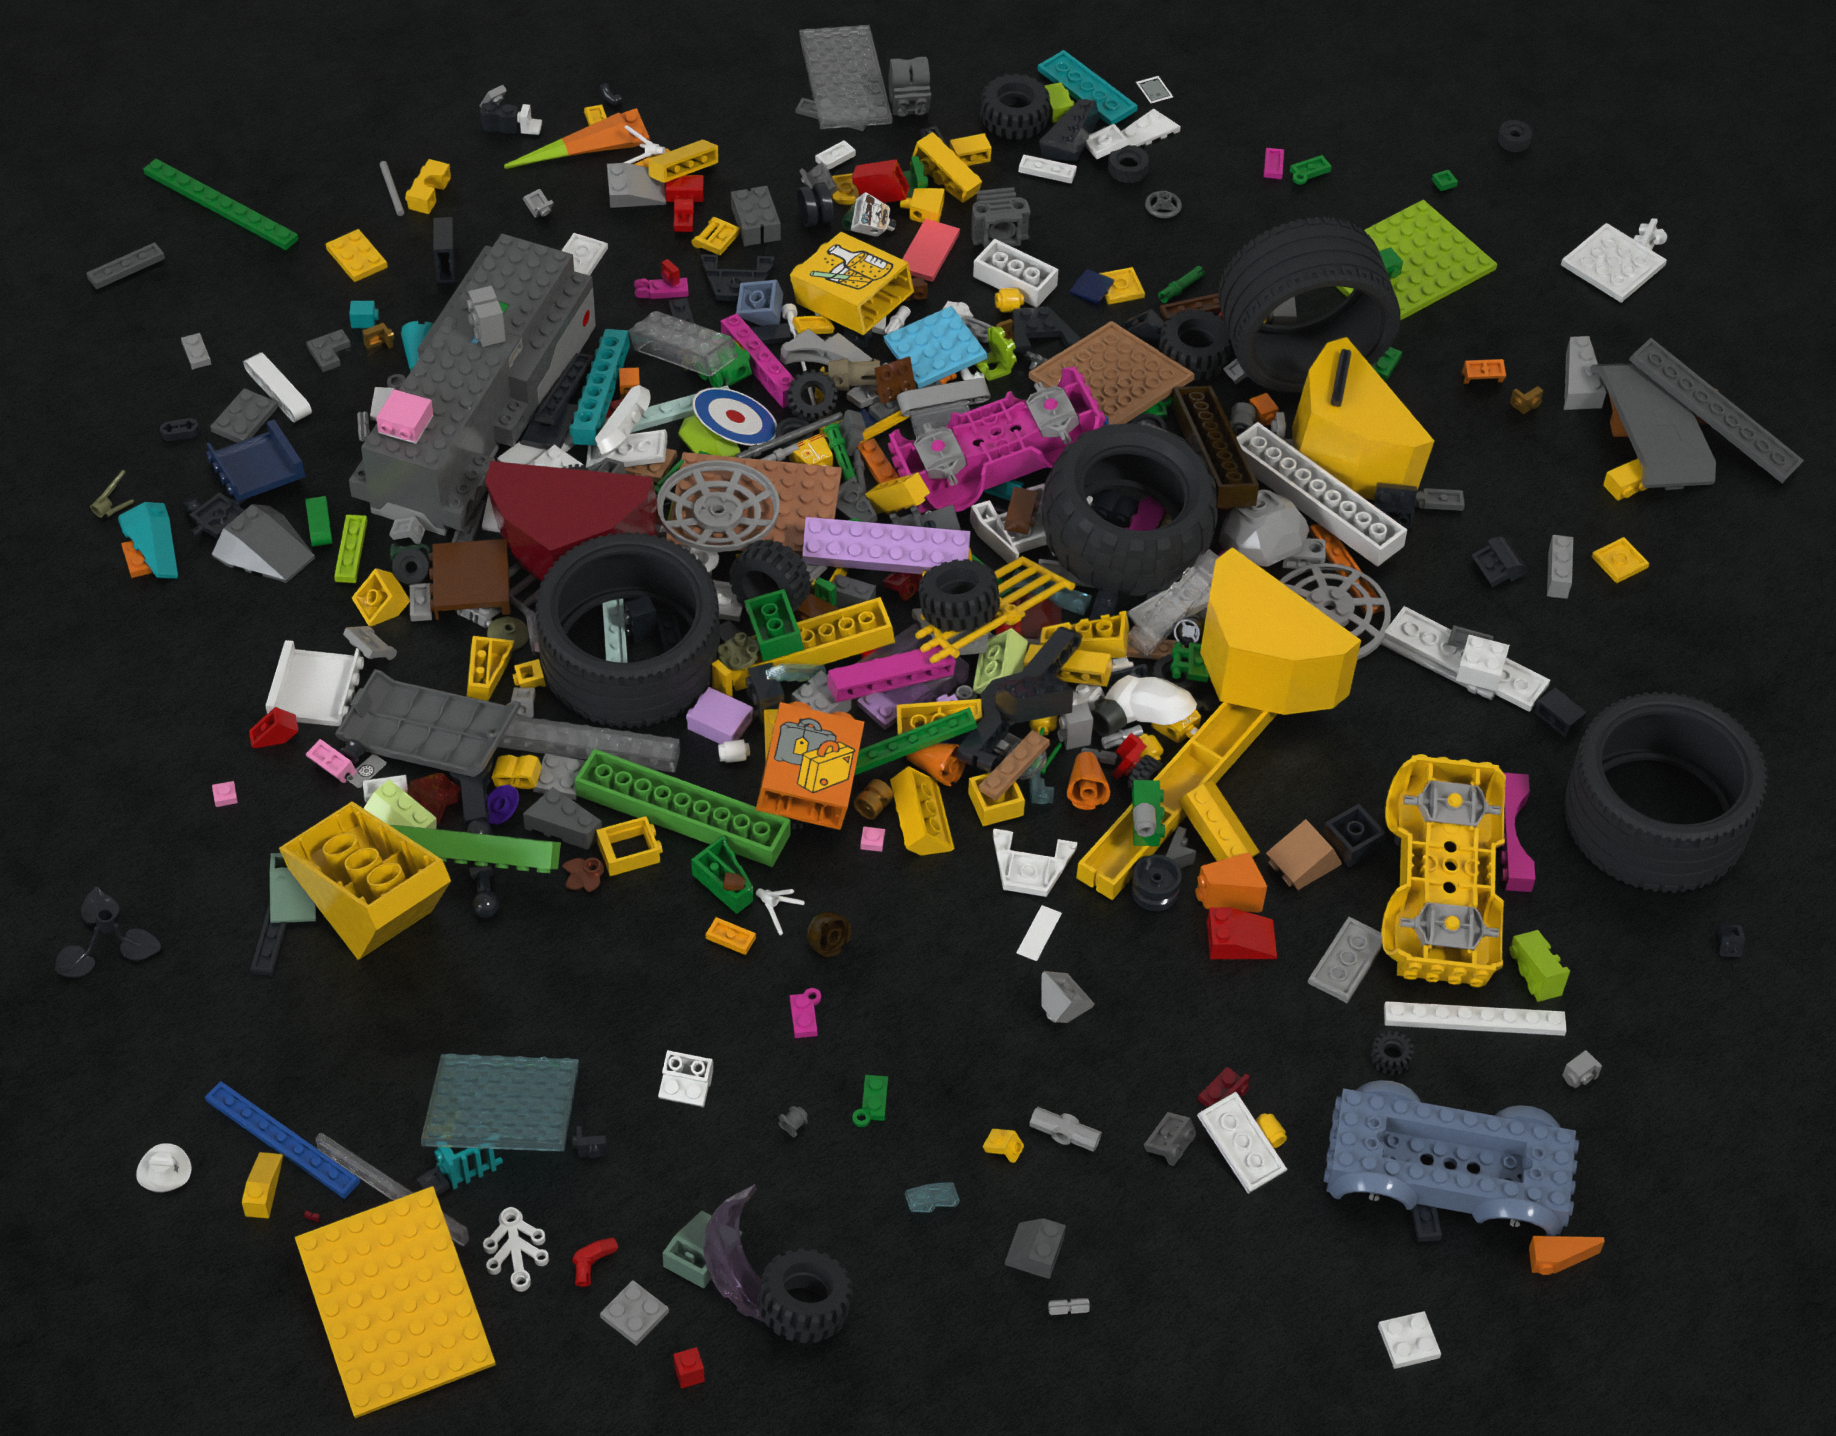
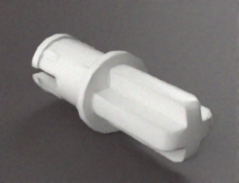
M900 306L897 313L890 318V323L884 330V333L889 334L902 328L904 321L910 315V309L906 306Z

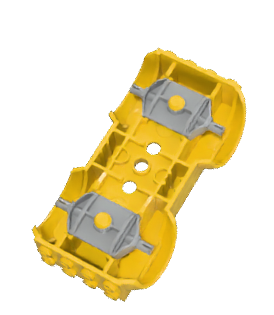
M1418 754L1412 755L1411 759L1403 763L1391 782L1386 800L1385 818L1389 830L1401 838L1400 887L1395 890L1387 904L1382 922L1381 936L1384 951L1397 961V976H1404L1405 979L1410 980L1423 978L1429 982L1440 980L1448 981L1449 984L1453 985L1467 983L1473 987H1482L1487 984L1494 972L1503 967L1502 932L1504 901L1495 894L1496 848L1505 843L1504 803L1506 775L1499 768V765H1492L1490 762L1474 763L1466 759L1459 761L1449 760L1447 757L1431 758ZM1449 841L1453 842L1456 845V851L1452 853L1446 851L1444 844ZM1445 863H1454L1456 866V870H1448L1445 866ZM1444 883H1453L1456 888L1455 892H1445L1443 889Z

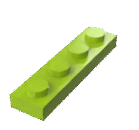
M346 515L334 576L335 582L356 583L367 526V516Z

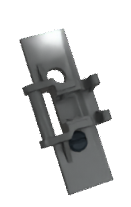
M953 504L921 515L917 506L910 508L912 514L901 518L896 513L889 515L893 525L961 531Z

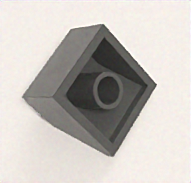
M1044 1218L1019 1223L1005 1260V1265L1050 1279L1064 1240L1066 1225Z

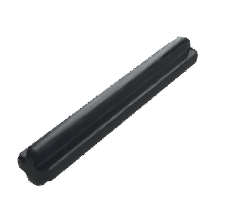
M1341 350L1331 398L1332 406L1340 407L1342 404L1351 358L1350 350Z

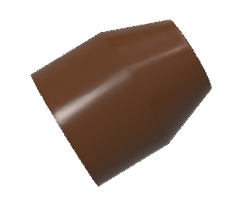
M725 872L723 890H742L745 878L736 873Z

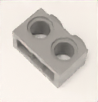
M1306 538L1301 552L1283 559V568L1299 569L1312 564L1325 563V540Z

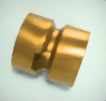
M873 779L866 786L865 791H862L854 800L855 809L863 817L870 820L875 819L894 796L891 788L879 779Z

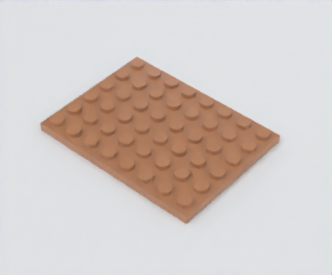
M686 452L682 454L684 463L680 466V469L703 461H733L756 469L771 481L779 496V516L773 529L761 539L763 541H779L783 543V546L791 547L795 554L798 553L802 557L806 517L835 519L842 474L841 467ZM719 470L701 472L705 482L717 480L730 482L734 473ZM693 475L677 483L676 495L680 497L687 489L697 485ZM741 475L738 484L750 490L755 496L766 491L755 480ZM714 487L708 489L710 492H725L727 488ZM698 491L687 500L695 503L702 494ZM735 491L733 494L741 503L749 500L738 491ZM768 497L760 502V519L772 520L773 504L771 498ZM675 502L672 505L670 521L677 520L675 514L677 503ZM751 506L743 510V517L754 519V507ZM682 507V518H694V511ZM698 524L688 526L699 535L705 530ZM739 524L733 530L736 534H740L749 525ZM756 526L750 534L741 538V540L746 541L753 538L766 527ZM672 527L676 533L694 542L698 540L687 534L681 527ZM713 532L710 538H728L725 532ZM667 533L666 540H672L676 545H684ZM706 542L705 544H707V545H731V544H734V543H733V542H728V543H710V542ZM747 547L738 549V551H744Z

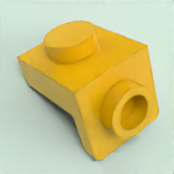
M992 1129L983 1148L986 1153L1005 1154L1010 1162L1015 1163L1024 1148V1144L1015 1131Z

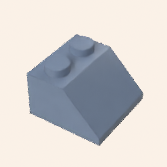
M768 280L740 283L736 314L760 326L780 324L783 292L778 281Z

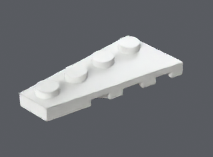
M1152 109L1121 132L1126 136L1130 145L1138 147L1140 145H1149L1152 143V140L1157 138H1166L1169 133L1180 132V126L1155 109Z

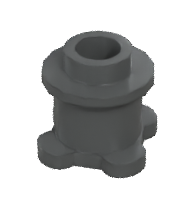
M791 1106L790 1111L786 1115L781 1114L778 1116L780 1119L778 1124L795 1138L797 1136L796 1130L808 1123V1115L803 1108Z

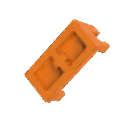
M1504 360L1465 361L1461 371L1462 376H1465L1464 384H1468L1471 379L1498 378V382H1503L1504 378H1506Z

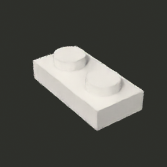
M842 141L815 155V161L818 164L823 162L828 170L856 156V150L846 141Z

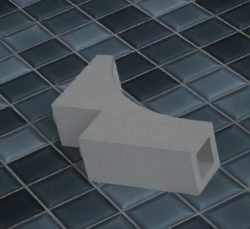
M810 329L799 333L794 339L784 343L781 347L780 361L784 364L808 361L828 365L829 361L848 358V362L872 361L871 357L841 334L837 333L824 341Z

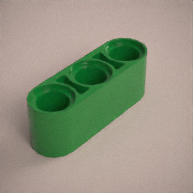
M326 496L306 498L312 547L333 544Z

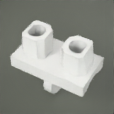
M1651 219L1649 224L1640 225L1639 235H1635L1634 240L1652 250L1654 244L1658 245L1666 242L1667 234L1663 229H1657V219Z

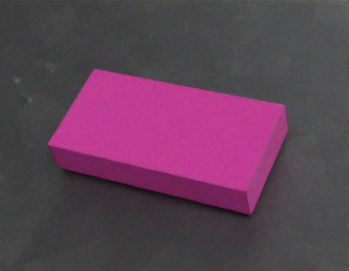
M1266 148L1265 178L1282 179L1283 149Z

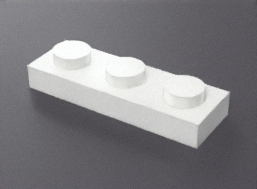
M1023 155L1018 172L1072 184L1077 166Z

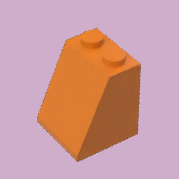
M1250 852L1201 866L1200 874L1197 877L1198 886L1195 889L1197 899L1202 901L1206 909H1209V907H1232L1245 912H1262L1267 885Z

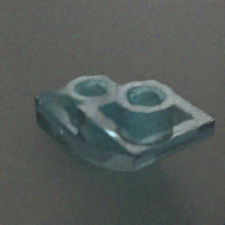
M954 1183L928 1184L906 1190L905 1192L911 1212H932L935 1206L957 1207L960 1201Z

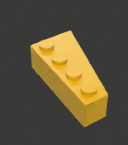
M932 132L916 143L912 157L919 156L920 163L924 164L925 176L929 174L934 178L936 184H943L946 191L961 202H965L977 194L982 180L939 137Z
M1127 611L1119 612V615L1109 617V614L1102 615L1101 619L1089 621L1088 618L1082 619L1073 625L1067 622L1042 627L1041 645H1044L1054 632L1062 626L1081 634L1082 640L1077 650L1111 654V658H1126L1129 635Z

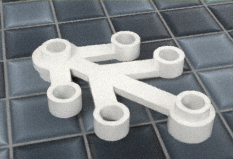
M509 1207L501 1212L499 1227L490 1237L484 1240L483 1247L486 1253H495L498 1250V1241L508 1231L509 1239L493 1258L487 1261V1271L492 1275L498 1274L501 1271L502 1262L511 1253L514 1266L511 1284L513 1289L522 1292L530 1287L531 1280L529 1273L524 1270L521 1251L533 1257L538 1266H545L549 1262V1256L546 1250H540L518 1236L519 1230L529 1235L534 1245H542L545 1242L544 1231L524 1222L521 1212L516 1208ZM508 1219H515L513 1222H507ZM536 1235L542 1236L540 1239L534 1238ZM490 1243L495 1244L491 1248L487 1247V1245ZM539 1256H545V1259L539 1260L537 1258ZM492 1264L498 1265V1267L494 1269L490 1268ZM519 1281H524V1282H525V1283L522 1284V1285H518V1284H517Z

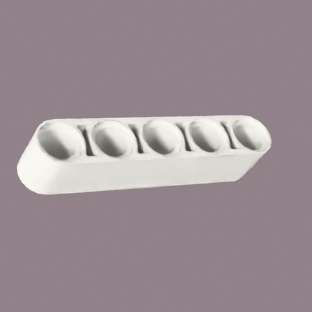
M262 352L244 361V367L248 374L272 400L277 402L278 407L292 422H296L312 413L308 401Z

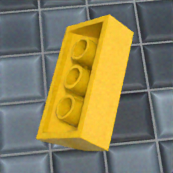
M908 766L890 779L906 849L919 855L954 850L938 781Z
M1213 780L1203 783L1185 794L1178 801L1216 861L1250 852L1252 857L1260 853Z

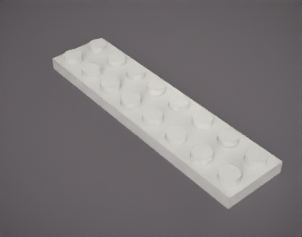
M1404 606L1385 630V638L1458 674L1464 649L1448 645L1452 630ZM1506 658L1497 692H1492L1530 712L1549 686L1550 680Z

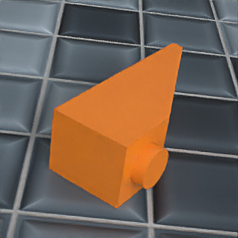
M1533 1236L1529 1246L1532 1273H1540L1542 1275L1557 1273L1601 1252L1605 1242L1604 1237Z

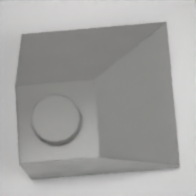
M1049 971L1042 973V1007L1047 1012L1046 1015L1051 1021L1055 1023H1068L1095 1005L1068 973Z

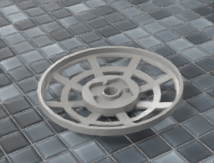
M725 460L703 461L683 467L665 481L657 497L658 518L667 533L684 545L712 552L742 549L755 541L763 539L775 526L780 508L778 493L766 476L750 466ZM719 470L734 473L730 482L718 480L705 482L701 472ZM693 475L697 485L687 489L680 497L670 492L678 482ZM741 475L755 480L766 491L755 496L750 490L738 484ZM721 487L727 489L725 492H710L708 488ZM698 491L702 494L695 503L687 500ZM735 491H738L749 500L741 503L733 494ZM770 497L773 504L772 520L760 519V502ZM665 498L677 503L675 509L677 520L665 521L663 514ZM753 506L755 510L754 519L743 517V510ZM682 507L693 510L694 518L683 519ZM698 524L705 530L699 535L688 526ZM739 524L749 525L740 534H736L733 530ZM756 526L766 527L753 538L746 541L741 540V538L750 534ZM672 527H681L687 534L698 540L694 542L676 533ZM713 532H725L728 538H710ZM706 542H710V543H728V542H733L734 544H731V545H707V544H705V543H706Z
M1322 563L1296 569L1280 580L1281 583L1299 596L1306 598V601L1342 627L1346 626L1350 621L1358 625L1356 629L1350 632L1356 637L1364 630L1374 637L1372 641L1359 649L1357 660L1373 652L1385 638V630L1390 625L1391 618L1389 601L1380 586L1364 573L1348 566ZM1321 570H1342L1351 575L1345 577L1337 574H1322ZM1312 571L1314 574L1303 579L1295 586L1284 584L1299 574ZM1358 578L1365 580L1377 591L1381 598L1369 597L1366 590L1355 581ZM1325 579H1336L1343 581V583L1339 587L1327 586ZM1315 580L1319 586L1311 592L1302 589L1304 585ZM1352 585L1361 593L1363 598H1352L1346 591ZM1330 605L1333 606L1335 609L1328 610L1325 608V606ZM1366 605L1367 609L1364 620L1354 614L1355 606ZM1372 605H1381L1385 608V618L1380 631L1369 624L1373 614Z

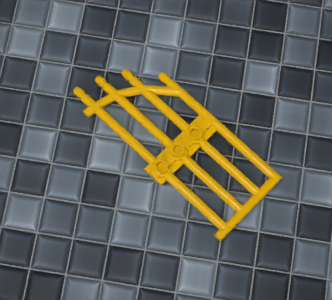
M1021 556L995 571L996 577L999 579L1021 565L1027 567L1024 571L999 584V594L1035 573L1042 576L1003 599L1000 597V607L994 616L998 618L953 644H950L947 640L960 632L950 630V632L945 631L942 633L941 628L937 629L933 624H930L915 634L917 639L924 638L932 632L935 636L928 643L923 644L920 650L923 653L928 652L931 648L933 649L938 645L943 648V650L931 656V663H937L949 655L957 658L960 655L959 649L1004 623L1007 625L1016 624L1021 621L1022 617L1026 616L1024 611L1064 588L1072 591L1075 588V583ZM1050 580L1056 583L1017 607L1010 604ZM921 614V615H920L921 619H922V620H925V618H924L923 615Z

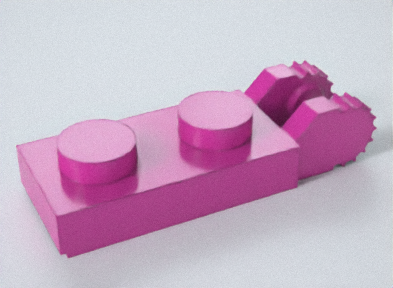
M680 278V283L676 286H673L664 279L649 281L647 279H637L634 282L636 288L635 296L638 298L657 299L689 296L687 278Z

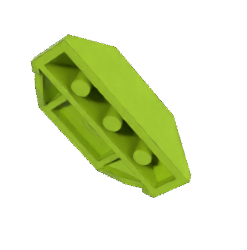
M696 414L684 418L678 436L693 453L698 454L699 451H704L712 455L736 457L735 455L740 453L737 443L712 432L698 419Z

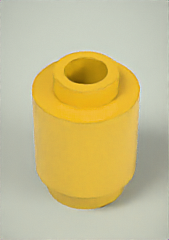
M1264 1113L1255 1120L1273 1148L1281 1146L1287 1140L1286 1131L1273 1114Z

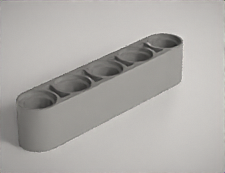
M977 378L905 391L897 396V401L903 416H913L983 403L989 400L991 396L985 379Z

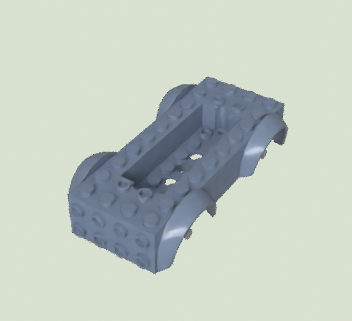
M1384 1080L1368 1082L1357 1090L1343 1088L1342 1096H1337L1332 1115L1333 1125L1330 1131V1147L1328 1148L1327 1168L1325 1169L1323 1181L1328 1183L1326 1192H1330L1335 1199H1341L1344 1194L1352 1192L1370 1193L1369 1199L1373 1200L1375 1193L1374 1201L1379 1200V1194L1388 1196L1402 1202L1407 1210H1411L1416 1204L1470 1213L1477 1223H1483L1489 1219L1507 1218L1511 1219V1226H1514L1515 1223V1227L1520 1226V1220L1530 1222L1542 1227L1547 1232L1546 1236L1560 1235L1563 1226L1567 1227L1569 1215H1572L1574 1202L1570 1201L1575 1190V1181H1572L1573 1174L1575 1175L1577 1168L1574 1154L1578 1152L1579 1140H1575V1130L1561 1128L1557 1121L1542 1109L1519 1105L1505 1108L1493 1116L1421 1103L1418 1096L1410 1088L1397 1082ZM1427 1155L1432 1157L1434 1162L1431 1165H1424L1420 1161V1157ZM1452 1162L1456 1168L1452 1170L1447 1169L1443 1163ZM1477 1164L1480 1167V1172L1477 1174L1470 1173L1467 1170V1165Z

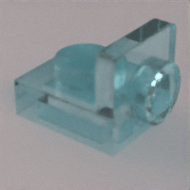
M1031 770V803H1052L1054 787H1045L1044 778H1040V770Z

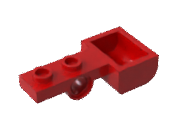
M684 175L666 182V202H674V232H693L694 202H703L704 175Z

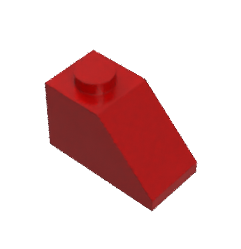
M274 707L249 730L251 747L259 748L286 743L298 732L296 715Z

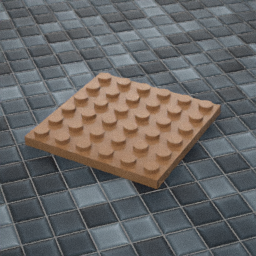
M1113 321L1029 372L1031 380L1037 384L1042 382L1044 388L1057 386L1060 382L1063 368L1075 366L1078 373L1083 374L1086 382L1085 386L1089 385L1092 398H1096L1098 402V410H1102L1104 415L1108 417L1109 424H1125L1171 395L1173 387H1183L1194 380L1193 372Z

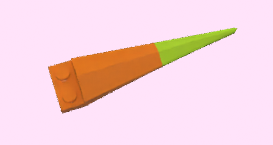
M637 108L622 114H614L505 164L504 168L508 169L583 153L633 148L644 144L643 141L625 129L626 125L649 141L650 137Z

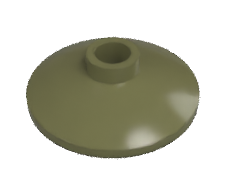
M505 616L495 619L489 625L487 637L515 640L513 651L524 647L528 642L529 630L521 620Z

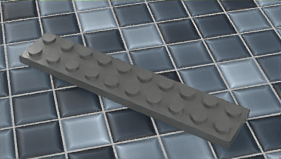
M1652 338L1630 357L1629 360L1637 368L1641 369L1652 380L1656 381L1667 392L1671 393L1683 405L1687 406L1698 417L1702 418L1782 484L1804 461Z

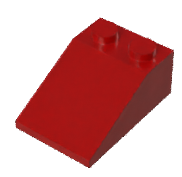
M1209 907L1207 930L1210 959H1277L1272 919L1232 907Z

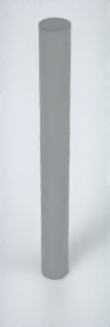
M382 161L380 162V168L398 216H402L404 210L387 162Z

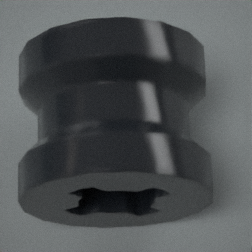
M348 739L345 743V748H341L339 753L348 758L354 766L359 761L358 757L365 753V747L355 739Z

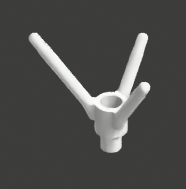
M628 125L625 126V129L646 144H640V147L645 148L644 154L624 163L632 164L645 157L665 153V147L653 144Z
M759 888L756 896L765 903L779 935H782L783 931L773 907L780 901L804 905L805 902L781 896L794 893L793 889L772 892Z

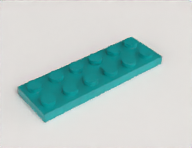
M1065 50L1038 65L1037 71L1054 84L1062 82L1069 95L1075 100H1096L1099 118L1108 125L1116 124L1137 111L1138 105Z

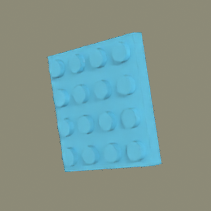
M952 306L883 336L884 342L897 360L910 356L914 381L918 389L987 359L986 351Z

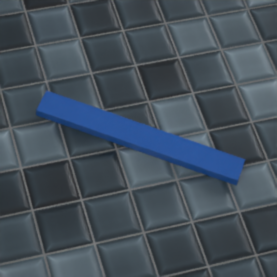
M220 1081L205 1096L206 1102L278 1153L283 1154L288 1160L345 1199L360 1183V1179L223 1082Z

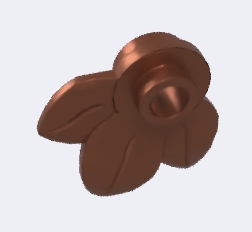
M576 858L563 864V868L571 874L566 882V888L579 890L584 887L586 891L591 892L599 886L604 866L597 858H589L586 861Z

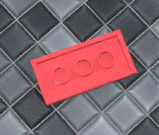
M925 218L902 259L909 263L911 276L923 277L924 280L933 282L958 238L960 229Z

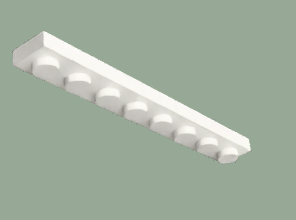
M1385 1002L1384 1018L1385 1025L1563 1036L1566 1033L1565 1012L1402 1002Z

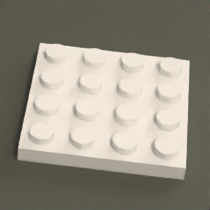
M1606 223L1563 258L1561 266L1622 303L1666 265L1667 260Z

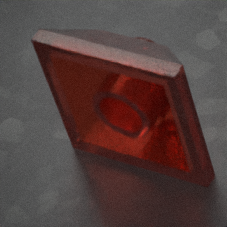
M1026 594L1022 596L1021 604L1037 594ZM1047 598L1024 611L1026 616L1021 618V636L1023 638L1038 639V637H1041L1042 627L1062 624V608Z

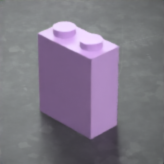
M709 687L704 694L702 693L699 696L694 708L689 709L686 715L688 729L719 744H723L726 741L739 740L753 721V707Z

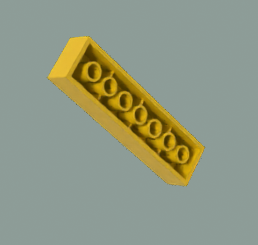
M881 597L797 622L804 650L764 662L760 653L752 665L744 669L729 670L732 672V684L735 691L747 688L745 677H748V668L772 662L778 678L895 643L893 628Z

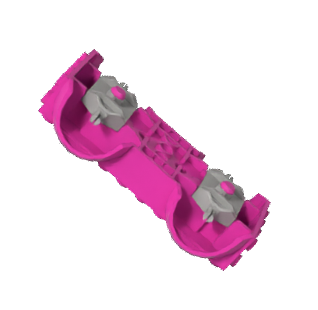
M1075 366L1065 367L1062 369V377L1057 386L1044 388L1042 382H1038L1039 385L1037 383L1034 385L1037 392L1031 394L1028 400L1018 399L1010 391L1007 392L1005 398L963 414L953 412L946 427L932 429L930 423H927V426L925 423L923 425L925 433L919 435L916 440H907L902 437L899 429L889 434L891 442L888 443L891 454H894V457H891L894 467H899V470H897L899 477L918 472L930 491L924 497L925 501L917 505L920 513L932 509L938 510L952 504L956 512L963 511L971 507L979 499L983 490L1046 467L1052 469L1054 463L1068 444L1074 443L1082 433L1104 426L1105 424L1103 423L1106 422L1102 410H1098V402L1096 398H1092L1089 385L1085 386L1086 382L1083 374L1078 373Z

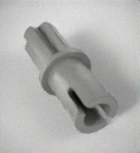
M1138 724L1126 730L1120 729L1118 733L1108 737H1103L1101 739L1103 748L1110 749L1121 745L1130 733L1137 737L1143 735L1142 727Z

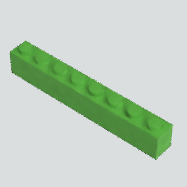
M390 825L441 858L443 862H447V858H452L454 863L467 864V860L475 861L474 865L488 866L489 862L495 863L496 868H509V865H516V870L529 871V867H535L537 872L550 873V869H558L561 842Z

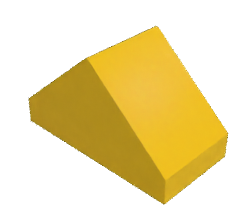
M350 802L279 848L289 871L358 960L431 913L451 882L441 858L354 802Z

